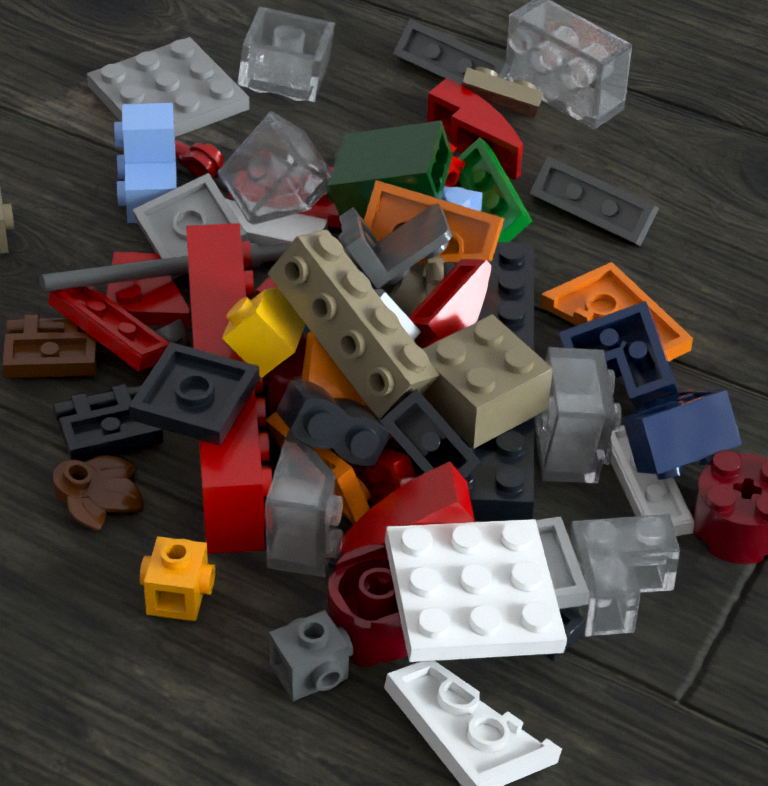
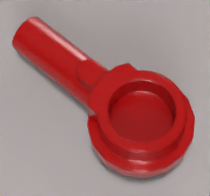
M175 140L176 158L180 164L186 166L190 173L198 178L207 173L212 178H217L224 173L223 156L216 147L208 143L205 145L194 143L189 147Z

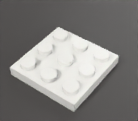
M535 519L388 526L386 528L385 544L409 662L564 653L567 637Z

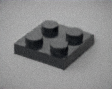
M170 342L130 403V420L221 445L260 381L259 366Z

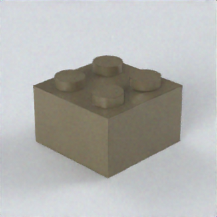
M493 314L423 348L429 362L440 376L422 395L473 449L548 410L553 368Z

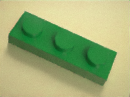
M479 137L458 157L466 163L460 172L458 180L462 188L482 192L481 212L505 218L498 242H510L532 222V219L491 146Z

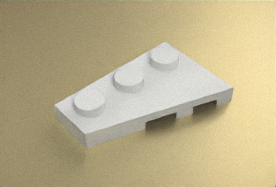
M420 661L387 674L385 690L461 786H504L558 763L562 748L547 738L541 743L522 730L523 721L508 711L504 715L494 711L479 700L480 692L436 661Z

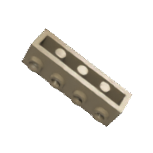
M328 230L297 236L267 273L378 420L383 419L416 388L423 394L440 376L429 362L424 350L415 344L400 324L397 315L385 305L372 288L369 279L357 269L344 252L342 244Z

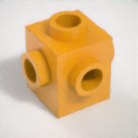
M157 536L152 556L145 555L140 568V585L144 586L146 615L196 621L203 594L211 595L215 581V565L208 564L207 543Z

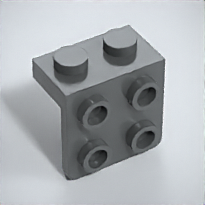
M438 203L430 206L380 241H378L354 207L339 217L342 233L338 237L345 248L343 249L359 271L363 270L377 289L386 283L394 284L402 280L409 273L410 267L424 257L431 259L439 255L446 249L448 241L453 236L445 213Z

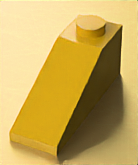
M278 287L265 289L251 301L247 297L242 298L230 309L226 315L229 322L222 339L246 363L259 366V376L262 378L296 352L305 322Z

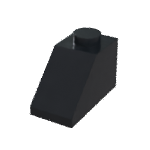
M417 388L380 420L382 425L424 473L451 462L465 479L482 464L478 457Z

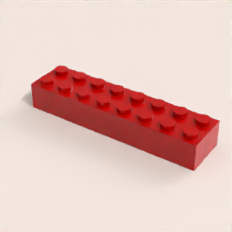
M240 223L186 226L193 348L245 362L222 337L229 322L226 315L230 309L242 298L247 297L249 300H252V297H254L253 270L244 271V268L251 267L250 241H241ZM260 377V381L221 445L199 440L207 554L265 550L264 530H274L272 501L263 500V497H273L271 467L269 465L261 466V461L270 460L268 432L258 431V427L266 426L265 398H255V393L263 392V377Z

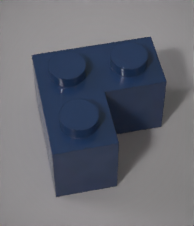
M646 301L559 332L572 374L582 390L622 376L629 398L637 412L646 410L645 402L679 391L655 320Z
M683 389L645 402L646 410L622 418L637 473L656 474L657 480L679 476L685 473L684 465L698 461L699 465L709 464L717 452L742 445L727 390Z

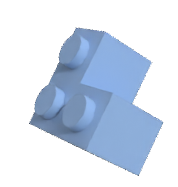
M173 103L122 104V121L114 122L115 146L124 147V155H117L118 180H125L117 181L118 206H126L127 223H137L132 209L177 188Z

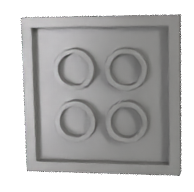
M191 37L176 40L171 44L142 52L137 56L114 64H108L103 68L87 73L88 87L119 121H122V104L173 103L175 137L249 110V96Z

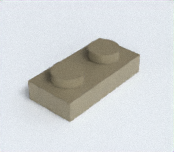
M467 67L462 86L468 88L486 102L533 118L538 111L544 93L536 90V86L528 81L515 79L511 82L499 78L495 71L484 67H476L475 70Z

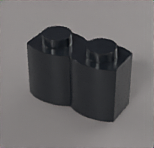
M291 380L276 409L283 422L301 442L320 449L333 448L341 458L359 466H375L391 436L367 407L352 399L333 398L324 388L310 381Z

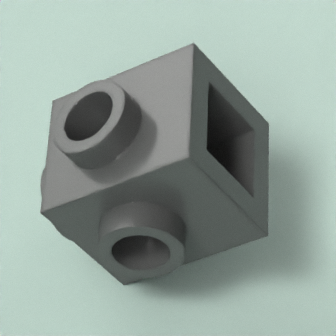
M325 610L309 617L295 619L288 625L269 632L270 666L292 701L317 691L330 690L340 682L348 679L349 656L353 655L352 643L346 630L342 626L336 627Z

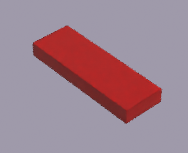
M93 286L50 291L48 304L138 372L155 366L170 343Z

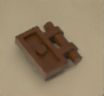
M25 314V319H7V334H5L2 364L4 378L96 376L97 340L66 317L40 318L39 314Z

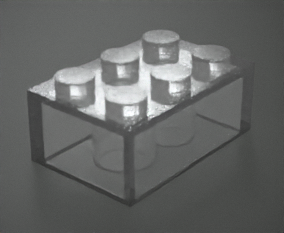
M532 0L509 14L506 63L511 67L505 80L513 82L515 79H520L534 84L536 90L544 92L542 101L595 130L625 109L632 44L550 0Z

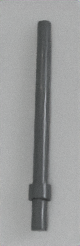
M250 243L251 267L244 268V270L258 269L263 263L277 262L289 245L283 243L258 247L256 243ZM188 256L40 274L39 285L42 292L186 274L189 273Z

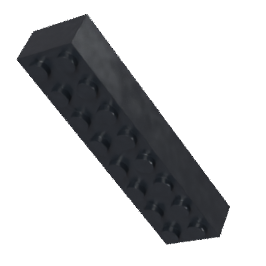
M497 242L492 262H489L492 267L486 295L477 322L493 314L534 351V244ZM445 263L444 277L457 263ZM534 417L474 449L460 437L482 462L480 466L465 478L468 484L475 522L532 520L534 508Z

